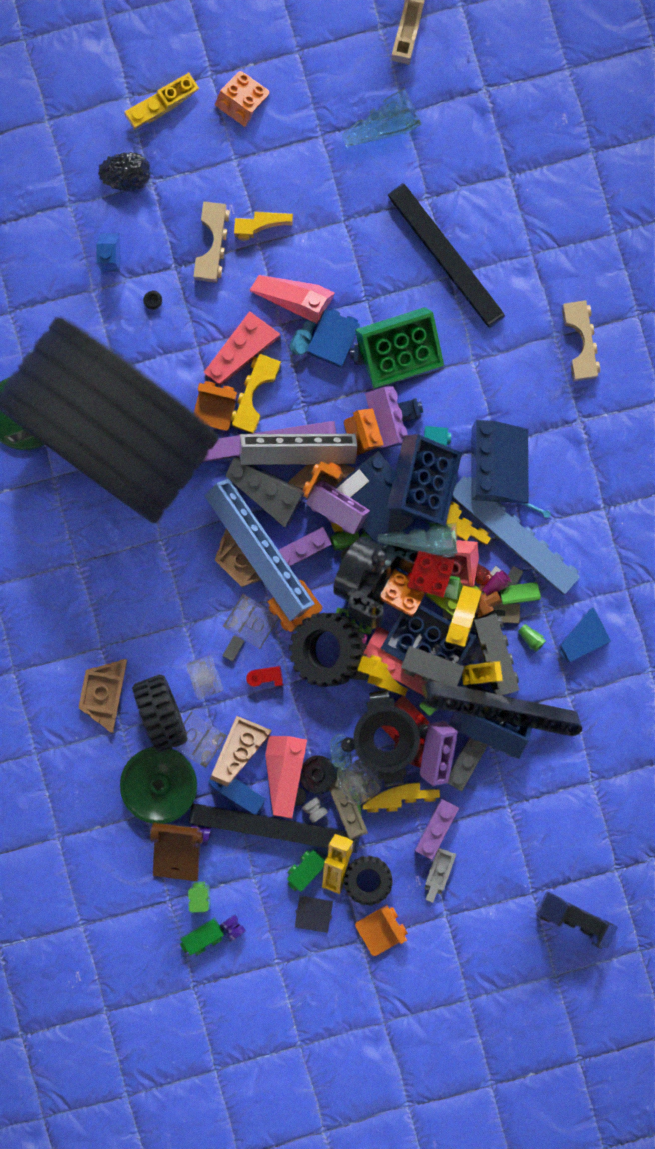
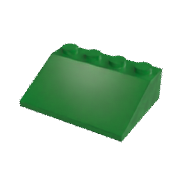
M426 307L355 329L359 349L373 388L444 366L434 314Z

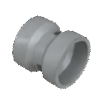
M315 797L301 807L305 813L310 814L309 819L312 823L328 813L325 807H321L318 797Z

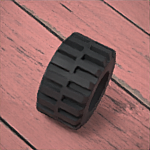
M368 855L365 857L361 856L349 864L344 877V885L349 897L353 901L360 903V905L373 906V904H379L387 898V895L391 892L393 880L387 864L378 857ZM365 869L374 870L380 878L379 886L372 892H365L357 885V877Z

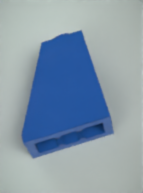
M100 233L96 243V263L101 271H120V233Z
M594 607L587 610L559 645L561 648L559 653L563 660L571 662L611 642Z
M236 777L228 787L210 779L208 781L218 792L254 815L264 806L266 798Z

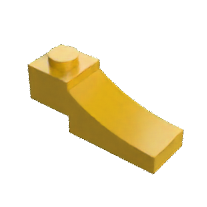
M254 212V219L235 218L234 235L238 237V240L247 241L249 238H254V234L264 229L293 225V214Z
M467 586L462 587L447 634V642L466 646L482 591Z
M371 655L370 658L362 656L358 671L370 675L367 683L406 696L408 689L393 679L387 669L388 664L381 662L382 658Z
M500 661L464 666L462 672L463 685L503 681Z
M337 834L334 835L329 844L328 857L324 862L323 888L338 894L341 893L347 865L352 854V840Z

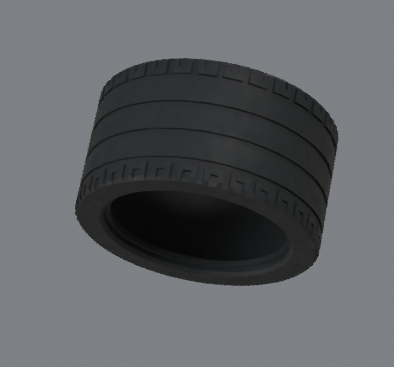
M56 317L48 327V332L45 331L34 345V350L28 353L19 365V370L13 373L4 385V390L0 391V411L151 523H157L164 514V509H168L179 494V489H183L192 477L194 469L197 470L209 454L208 450H212L218 442V435L187 406L126 359L65 318Z

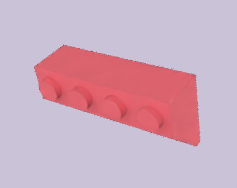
M378 627L363 654H366L368 658L371 655L382 658L381 662L388 664L387 669L393 679L423 695L422 686L427 682L422 680L423 676L415 674L413 677L403 673L405 670L401 668L403 661L380 649L389 632Z

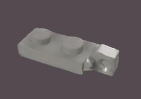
M438 848L425 882L424 889L428 890L425 900L434 902L436 893L441 895L442 890L444 891L456 857L455 853Z

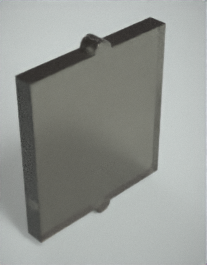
M300 895L298 909L295 910V913H297L295 927L328 933L329 922L332 919L333 901Z

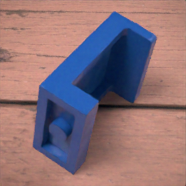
M325 309L307 354L343 368L356 336L355 329L360 328V324L357 323L358 320L351 316H347V318L340 316V312L337 310Z

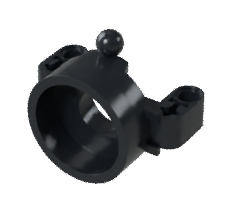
M365 536L359 538L350 547L337 571L333 593L349 602L347 610H349V616L352 619L370 628H378L382 625L384 601L380 599L381 592L386 586L390 574L396 567L408 573L412 572L418 549L401 541H394L392 543L388 541L383 546Z
M388 690L369 693L370 702H366L368 711L359 719L353 738L346 737L341 741V749L348 753L355 749L357 756L367 767L378 771L379 778L384 779L385 787L404 784L403 775H407L405 767L415 758L419 749L420 738L426 739L428 725L422 724L418 727L414 719L406 711L395 707L394 699L389 698ZM391 726L398 731L399 743L395 749L382 751L376 747L374 734L379 727Z

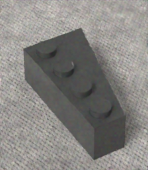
M240 457L233 459L225 475L283 527L289 526L303 498L304 492H302V489L255 465H241Z
M493 613L475 618L473 622L485 663L500 661L503 681L490 682L493 693L505 695L519 691L518 675L512 667L514 661L506 647L509 646L506 635H503L501 630L504 627L501 616L497 617V614Z

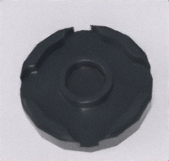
M314 755L308 758L302 765L301 784L307 791L314 794L328 792L337 780L335 764L325 756Z

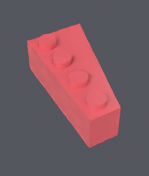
M249 311L204 371L205 376L218 386L223 385L238 373L240 369L248 365L254 357H257L259 353L264 352L271 344L280 339V333Z

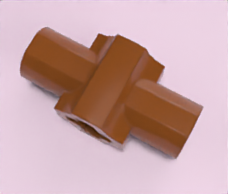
M497 591L488 596L486 593L481 595L475 616L478 615L480 618L494 611L493 607L502 603Z

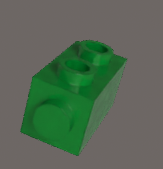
M314 849L311 852L307 850L300 857L302 862L298 866L294 864L287 872L289 874L287 877L289 882L287 884L294 891L299 890L302 892L324 868L326 860Z
M214 917L182 936L180 946L190 956L194 953L198 956L206 951L205 947L212 944L214 946L223 940L221 937L225 933Z

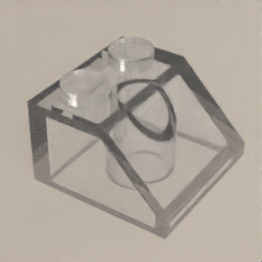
M242 594L223 627L261 649L278 621L279 616H274L269 609Z
M191 712L184 722L188 740L185 744L175 748L206 768L227 735Z

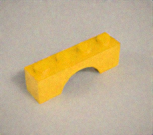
M260 353L258 358L254 357L251 365L253 372L251 376L247 375L244 383V386H247L244 393H240L237 401L240 404L237 411H233L230 419L233 422L232 426L250 434L255 433L261 416L253 407V394L262 384L275 382L281 367V361Z

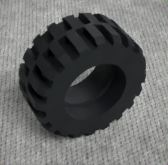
M317 613L311 615V617H306L302 620L303 624L297 625L295 628L297 633L292 634L291 640H293V643L289 645V650H292L290 660L295 663L293 668L296 672H300L299 676L303 680H308L309 684L318 685V687H329L348 683L349 679H354L357 676L356 671H358L362 656L366 657V654H363V650L367 648L366 643L362 641L365 638L363 632H358L360 627L356 623H351V618L343 617L339 613ZM326 631L331 632L337 638L340 645L339 658L331 668L323 666L316 655V643L319 637Z
M159 674L135 683L132 690L136 705L156 752H164L185 744L188 740L187 732L165 676Z

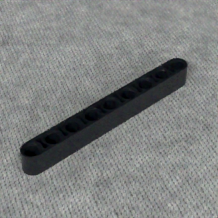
M402 183L387 194L391 202L483 322L491 328L502 320L505 314L408 187Z
M435 681L427 682L422 686L425 704L431 708L567 736H576L582 732L578 713L573 710Z
M195 803L191 806L188 823L324 848H329V844L335 834L349 839L345 830ZM359 838L352 840V853H357Z

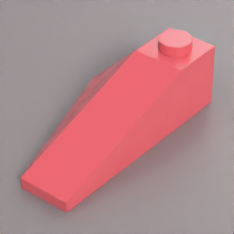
M258 275L250 288V292L316 324L335 295L334 292L316 284Z
M454 540L407 543L418 550L454 560L455 563L451 576L459 577L462 586H474L479 560L477 542Z
M269 736L265 758L274 816L290 819L293 817L307 744L306 739L290 736Z

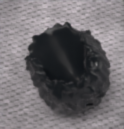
M124 152L112 157L108 156L107 160H103V163L99 165L98 175L103 184L110 186L112 189L115 188L122 191L135 190L145 186L147 181H149L150 165L147 159L142 157V154Z

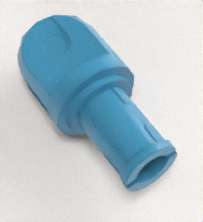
M306 319L303 327L296 330L289 346L290 351L294 355L299 356L307 352L312 341L311 334L316 323Z

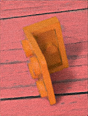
M239 71L220 90L215 106L245 127L249 123L254 110L268 97L269 90L244 72Z
M204 381V384L199 383V393L194 413L212 428L224 431L229 430L230 419L238 395L237 392L229 386H223V388L215 387L216 384L209 381Z
M373 408L357 410L353 412L354 416L344 420L346 433L355 434L356 456L384 445Z
M322 461L319 465L316 464L311 472L313 478L310 482H306L302 490L305 499L308 500L314 486L319 483L323 474L341 482L344 476L341 472V467L331 462L329 465Z
M394 569L380 595V599L407 615L413 616L426 592L407 587L409 582L407 576Z
M299 580V582L315 604L302 616L290 621L274 597L267 601L270 604L268 608L274 616L278 615L282 620L280 624L285 631L295 632L297 625L303 624L302 620L323 610V606L303 580Z
M388 905L374 911L355 924L372 956L379 955L399 942L402 944L407 941V930L403 924H398L396 920L398 915L393 907L389 908Z

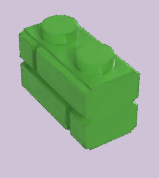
M205 881L194 882L188 890L190 912H207L211 907L209 897L210 886L205 885Z

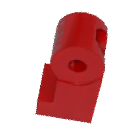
M281 666L252 670L246 676L247 683L252 687H257L262 683L271 681L275 682V686L284 685Z

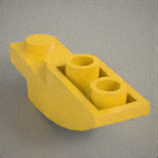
M187 73L157 90V93L126 110L124 115L135 130L147 122L155 121L197 92L199 87L191 75Z
M451 501L446 521L447 527L463 541H467L469 536L486 546L491 539L488 536L489 533L480 527L478 530L472 527L473 523L464 517L462 520L459 519L462 513L459 510L460 506Z
M419 782L398 785L370 798L363 804V809H367V813L379 812V808H386V812L398 811V807H402V799H405V803L417 802V799L424 798V802L436 801V798L440 797V790H420Z

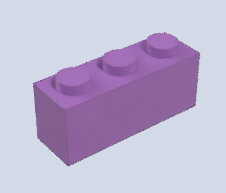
M382 387L365 393L369 409L373 408L384 444L379 448H390L402 444L404 436L407 435V430L403 425L402 411L398 406V396L394 387Z
M323 480L314 486L306 502L314 512L321 513L326 516L328 521L340 525L345 532L355 534L362 528L370 512L369 509Z
M322 527L278 551L288 566L291 567L332 546Z
M445 721L430 723L427 728L420 776L432 786L449 783L458 731Z
M441 798L414 850L433 860L459 807Z

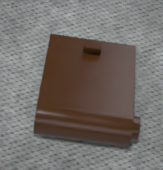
M153 823L150 835L151 842H154L153 876L198 882L200 844L203 842V833L200 828Z

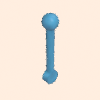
M521 503L543 514V517L548 518L551 515L550 511L548 510L544 511L529 503Z

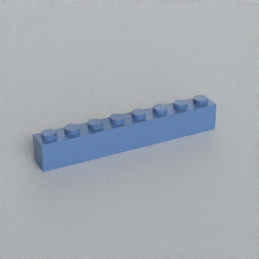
M463 476L455 485L452 498L562 595H565L580 578L577 575L579 571L572 565L567 566L563 562L564 558L557 552L553 554L548 549L550 546L544 540L538 541L534 537L535 533L529 527H522L519 524L521 521L514 514L510 516L506 513V507L500 502L471 500L470 476L468 478Z
M229 478L216 483L204 495L287 618L292 621L302 616L315 603Z

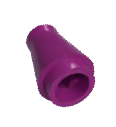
M497 571L482 589L488 596L509 587L511 579L505 571Z

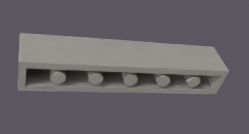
M240 434L239 456L241 465L320 464L321 461L326 464H330V462L334 464H355L357 441L355 434Z

